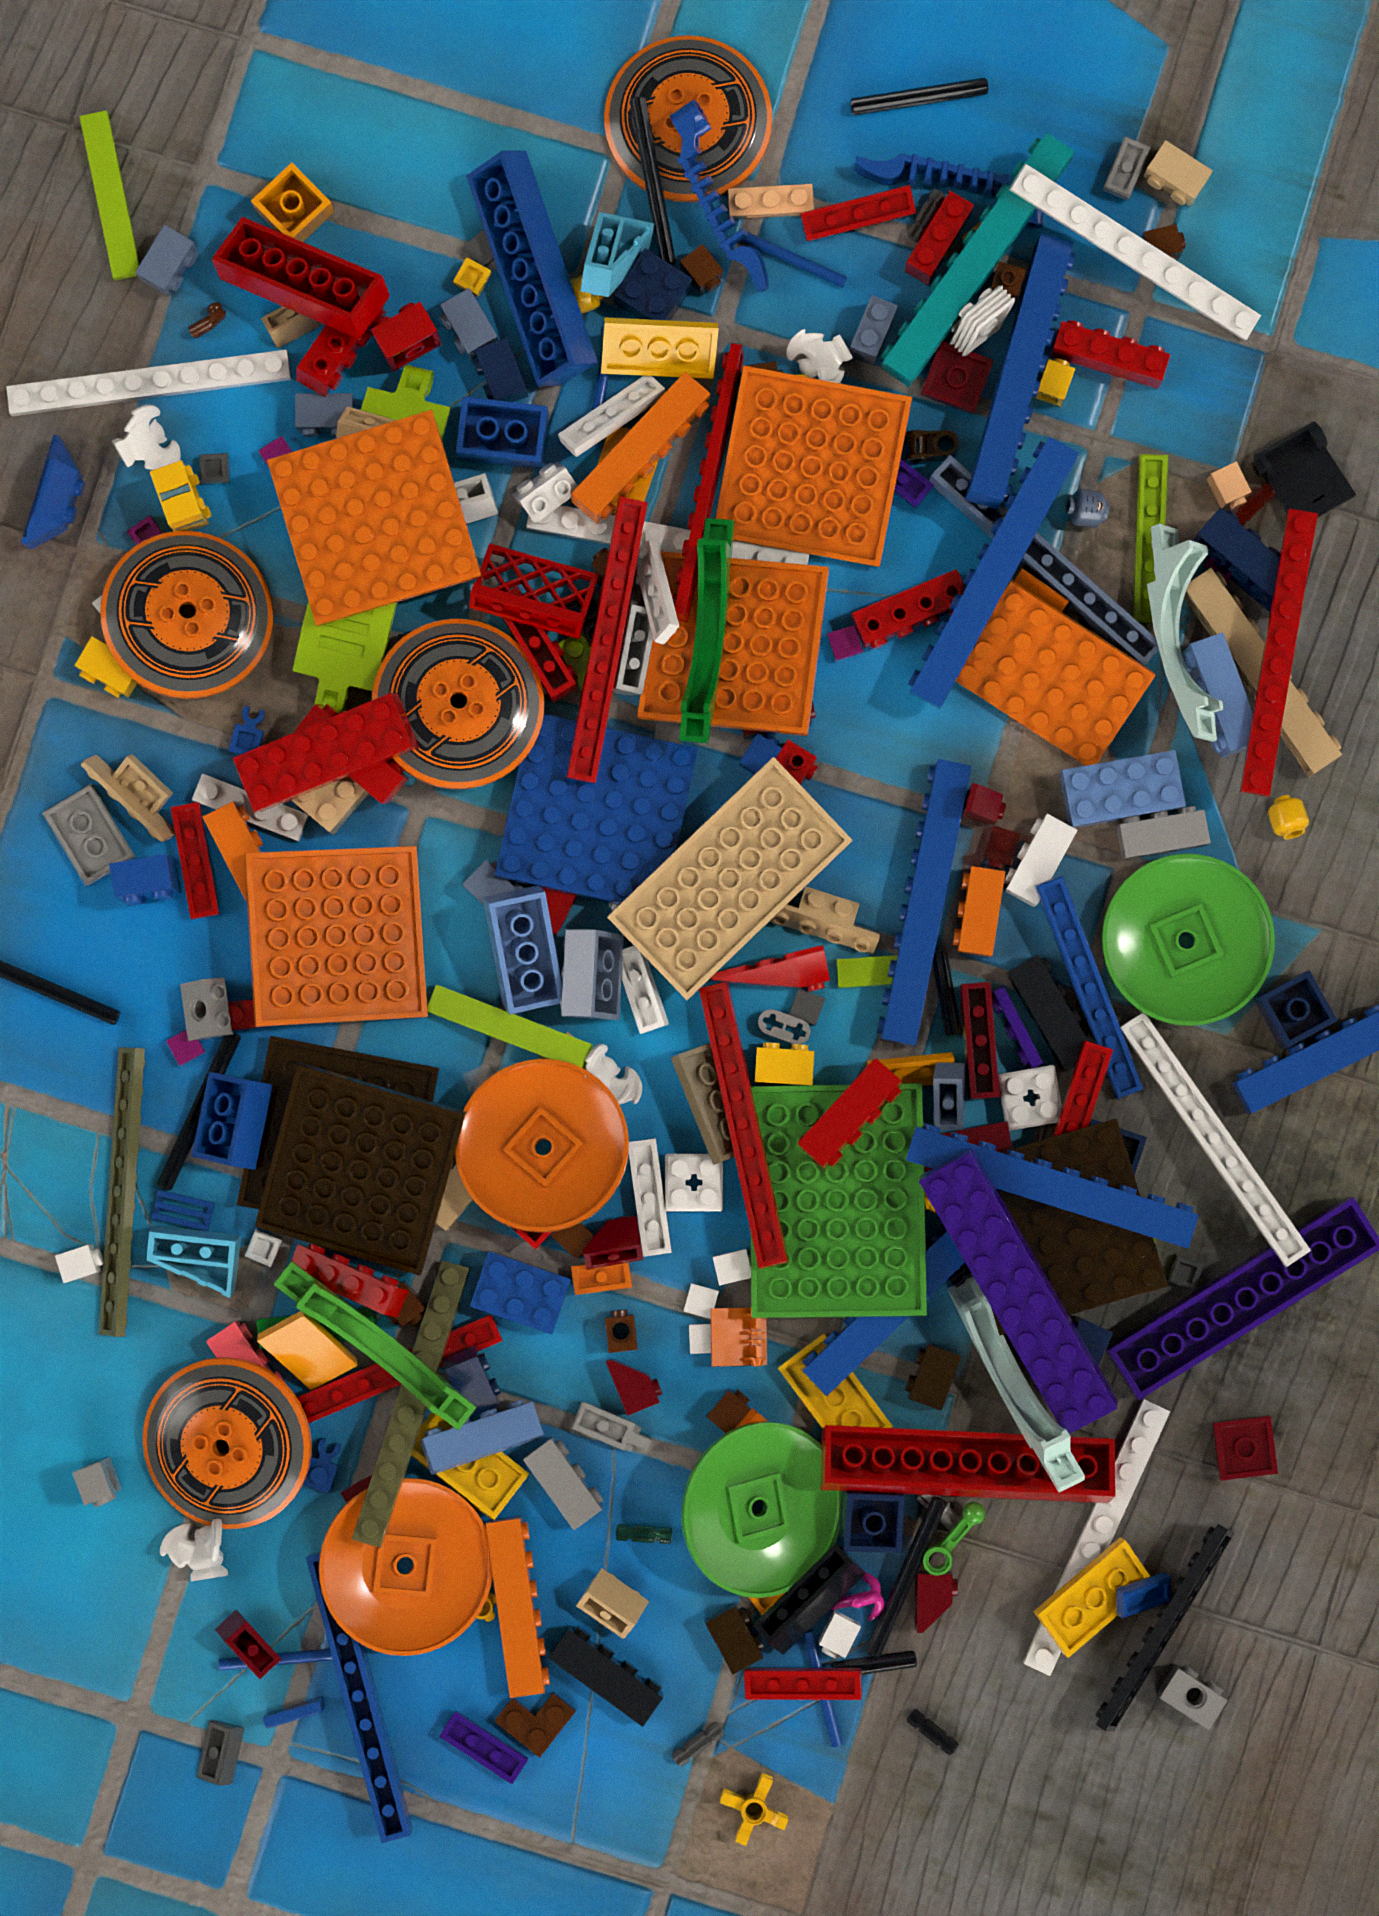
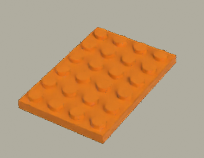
M1011 580L956 682L1088 766L1097 764L1156 676V673Z

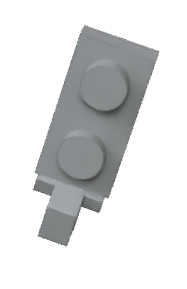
M582 1401L571 1427L576 1431L614 1447L631 1452L634 1445L648 1451L653 1440L640 1434L642 1427L636 1425L635 1422L585 1401Z

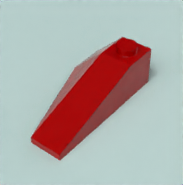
M823 945L785 954L780 959L770 958L756 962L755 965H743L716 972L711 977V981L799 989L807 987L808 992L824 989V983L829 982L830 978Z

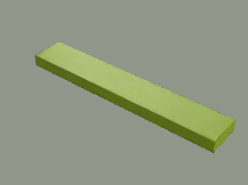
M105 110L81 115L79 117L114 281L137 276L135 272L140 262L109 113Z
M1139 454L1133 618L1140 624H1153L1147 584L1156 581L1151 544V527L1157 524L1166 525L1168 455Z
M437 984L427 1006V1012L547 1059L568 1062L583 1069L586 1065L585 1058L593 1047L588 1042L515 1014L509 1015L507 1011Z

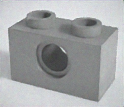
M225 978L201 979L180 984L188 1041L206 1040L233 1034Z
M110 1457L72 1472L84 1506L93 1503L94 1507L106 1504L115 1499V1493L122 1489Z
M1174 1664L1157 1690V1696L1210 1730L1228 1701L1221 1695L1223 1689L1211 1681L1204 1684L1196 1679L1199 1674L1184 1664L1180 1668ZM1191 1688H1199L1200 1695L1195 1701H1188L1186 1699V1694Z

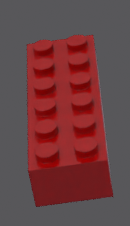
M241 217L212 257V262L220 280L358 339L362 337L390 297L383 275L245 217Z
M389 693L233 758L253 811L263 812L419 748L399 694Z

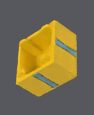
M180 460L149 471L168 525L174 532L193 531L210 525L207 518L211 517L212 514L209 507H205L203 499L199 497L196 486L200 484L198 476L193 473L190 465L186 466Z

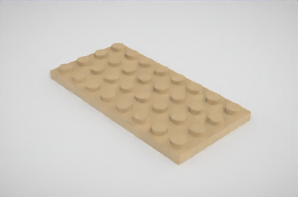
M772 757L622 901L607 918L668 982L688 1000L853 840L787 770Z

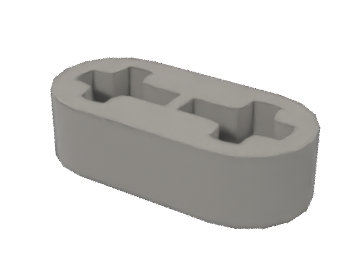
M769 1009L762 1012L758 1018L759 1029L768 1036L791 1044H804L810 1037L811 1030L808 1023L794 1016ZM773 1014L776 1016L775 1021L784 1025L782 1029L772 1027L771 1030H767L766 1023L762 1022L763 1018H769ZM797 1024H801L803 1026L802 1031L806 1032L805 1037L800 1036L798 1040H794L793 1033L785 1030L786 1025L795 1028Z

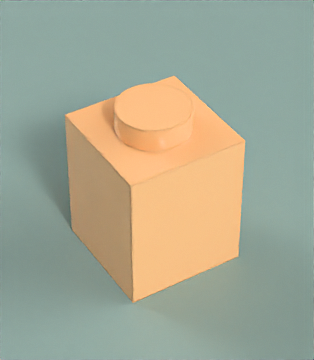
M1237 461L1211 473L1207 478V482L1222 509L1230 506L1231 510L1242 506L1247 502L1245 498L1252 492Z

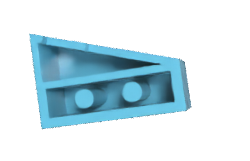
M599 212L584 264L581 291L609 297L625 279L643 250L646 248L650 251L654 223Z
M155 1225L149 1231L147 1260L178 1275L182 1274L197 1281L198 1284L204 1287L208 1286L221 1292L222 1295L231 1298L236 1291L241 1235Z

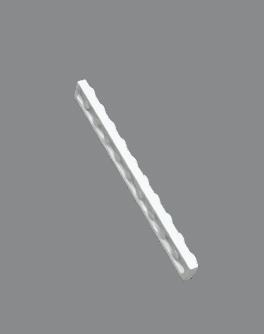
M1023 165L1009 189L1011 192L1240 339L1247 340L1261 317L1260 314L1029 165Z
M279 350L6 386L9 413L11 416L287 381L291 380L288 351Z
M560 505L537 523H534L528 515L526 529L610 545L615 515H611L607 520L602 518L596 524L580 509ZM644 521L639 550L649 539L658 542L660 551L682 553L684 540H689L691 530ZM733 540L732 558L808 565L809 554Z
M1141 1013L1120 1027L1129 1044L1284 1266L1288 1267L1309 1253L1311 1250L1147 1015Z
M1142 1398L1115 1458L1116 1497L1109 1503L1094 1504L1055 1592L1110 1546L1170 1411ZM1041 1622L1023 1663L1050 1676L1061 1650Z

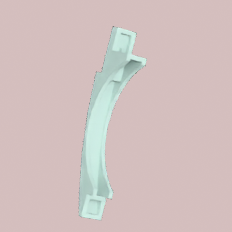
M1157 524L1151 527V544L1156 581L1147 584L1154 633L1167 679L1191 733L1196 738L1213 742L1217 740L1214 712L1223 710V702L1205 693L1192 679L1184 663L1179 642V619L1184 595L1195 571L1208 555V548L1206 545L1191 540L1179 544L1178 529Z
M974 1277L966 1279V1282L957 1288L954 1286L949 1287V1295L987 1371L1030 1449L1033 1448L1058 1493L1084 1481L1085 1475L1070 1451L1071 1437L1069 1433L1051 1418L1033 1393L1004 1335L999 1336L991 1306Z

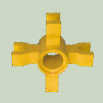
M762 1772L754 1793L747 1794L745 1797L729 1789H723L719 1798L720 1803L740 1810L743 1818L735 1835V1842L746 1846L754 1825H759L763 1821L785 1830L789 1820L788 1815L768 1808L765 1800L773 1783V1776ZM755 1802L762 1806V1811L758 1815H750L747 1813L746 1807L750 1803Z

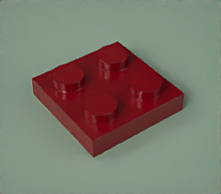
M942 341L934 357L921 396L973 415L994 360L974 352H970L967 356H962V352H958V348H954V345Z
M1270 1415L1212 1422L1219 1480L1279 1474Z

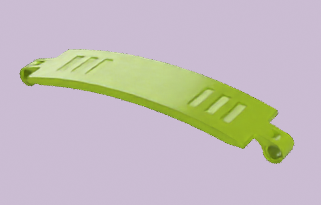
M405 365L397 390L391 393L368 387L361 410L393 420L433 410L441 439H443L451 408L425 401L432 388L434 371ZM308 600L292 671L319 679L315 704H322L324 706L329 704L339 713H343L347 710L349 687L373 691L377 672L385 658L397 603L316 626Z

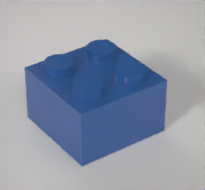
M167 854L109 864L114 897L123 901L124 904H129V906L146 904L145 899L148 898L166 901L174 899V894L181 893L176 859Z

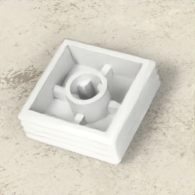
M998 286L994 290L991 288L986 289L978 298L979 302L975 305L970 302L960 311L959 316L961 319L951 328L954 334L950 344H954V348H958V352H962V356H967L1000 330L1015 302V298H1011V294H1007V290H1003V286Z
M1054 1065L998 1075L1005 1122H1008L1009 1131L1058 1122L1062 1103ZM1027 1090H1031L1033 1094L1038 1096V1100L1034 1101V1106H1030L1029 1102H1024L1023 1096L1028 1095Z
M666 1154L665 1210L722 1211L723 1162L713 1165L709 1154ZM691 1174H697V1179L703 1182L702 1185L697 1186V1191H691V1186L685 1183L686 1180L691 1179Z

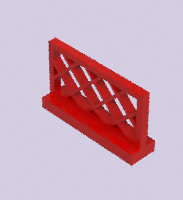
M489 543L480 568L482 577L476 579L471 589L469 608L580 639L599 574ZM492 554L504 557L508 563L495 568L491 561ZM524 563L530 564L535 571L523 576L517 566ZM512 569L517 578L505 583L500 573ZM551 571L558 572L562 579L550 583L545 574ZM494 576L500 586L491 588L483 586L482 583L483 580ZM540 577L545 586L533 591L527 581ZM583 579L590 581V585L578 591L573 581ZM522 584L527 594L519 596L512 594L510 588ZM567 584L572 594L560 598L555 589ZM549 592L555 601L547 604L540 602L537 597ZM577 600L582 607L581 612L568 610L565 604Z

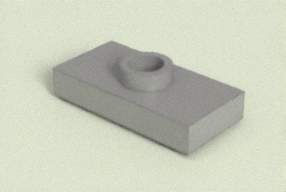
M1125 136L1103 191L1128 201L1151 147Z

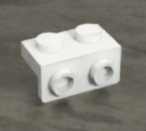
M559 462L545 465L539 471L540 474L537 477L520 483L516 488L517 491L512 494L516 502L525 509L534 523H537L569 500L571 493L578 487L567 469Z

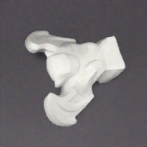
M805 329L797 332L789 341L786 349L788 360L793 361L797 355L804 354L807 358L797 361L802 375H807L808 378L818 376L819 380L840 383L845 371L839 370V366L842 362H847L853 358L840 334L834 337L832 341L823 342L824 334L805 333Z
M143 405L133 410V417L124 428V431L128 433L123 439L116 438L112 440L114 447L127 467L133 465L135 460H144V467L146 469L155 470L180 461L181 452L178 443L172 440L166 448L161 447L159 444L167 441L163 427L156 419L149 425L152 418L160 415V410L154 405Z
M605 1044L595 1045L585 1058L587 1062L585 1070L592 1073L608 1087L619 1105L632 1100L633 1104H637L642 1094V1083L636 1071L626 1066L624 1077L617 1078L616 1075L620 1072V1067H617L613 1059L605 1056L608 1047Z
M213 1519L211 1526L196 1529L194 1533L195 1540L189 1539V1533L193 1527L191 1523L175 1527L163 1539L160 1555L165 1556L168 1554L172 1562L179 1568H183L188 1564L193 1570L190 1575L191 1581L228 1576V1570L221 1565L223 1561V1553L220 1551L222 1536L221 1519Z

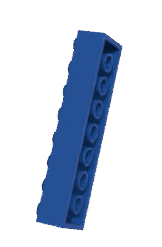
M502 150L466 175L537 387L563 385L597 364L598 361L527 152Z

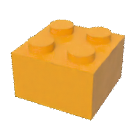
M292 162L251 200L255 211L274 230L302 242L335 212L331 201Z

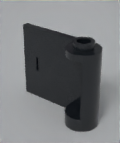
M1315 421L1254 455L1252 467L1258 477L1263 476L1286 514L1291 508L1318 513L1317 518L1356 496L1354 490L1326 449V436Z

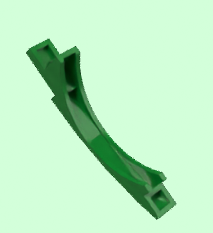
M705 518L703 539H698L697 621L691 668L680 708L682 716L679 741L709 743L726 629L731 584L729 578L735 528L734 520Z

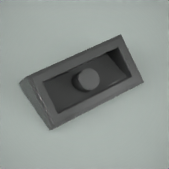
M209 1720L197 1778L218 1786L232 1784L244 1733L243 1727Z

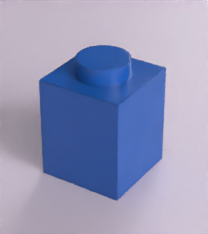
M757 733L740 760L739 766L753 775L756 774L772 757L776 759L782 749L778 746L780 742L767 733L764 736Z

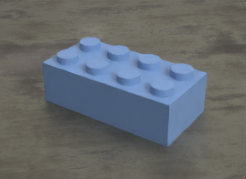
M1222 632L1191 643L1182 652L1189 674L1205 693L1223 702V710L1214 712L1217 740L1210 741L1215 754L1219 753L1222 759L1247 750L1253 711L1224 633Z
M1175 750L1065 769L1059 773L1067 822L1069 826L1075 829L1121 821L1122 819L1134 816L1144 817L1157 812L1177 811L1186 806Z
M537 885L483 897L503 1008L510 1015L559 1004L563 987L545 891Z

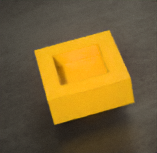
M466 257L453 280V284L463 290L470 288L473 295L479 297L492 272L490 269Z

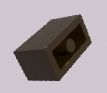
M926 1343L925 1348L919 1347L914 1361L915 1364H918L915 1376L909 1375L904 1391L908 1392L907 1398L942 1411L961 1356Z
M736 1603L705 1619V1624L733 1675L763 1659L761 1650L765 1648L759 1634H752L747 1624L751 1623V1619L745 1608L741 1607L738 1609Z

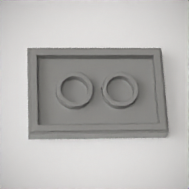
M93 784L86 786L43 812L45 819L85 886H89L111 873L110 863L136 858Z

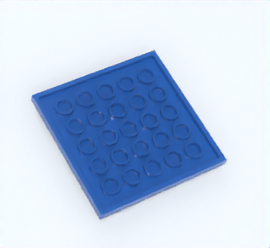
M544 714L538 738L527 757L519 764L494 878L531 886L539 885L541 888L619 905L677 850L698 748L606 728L596 783L566 778L576 721Z

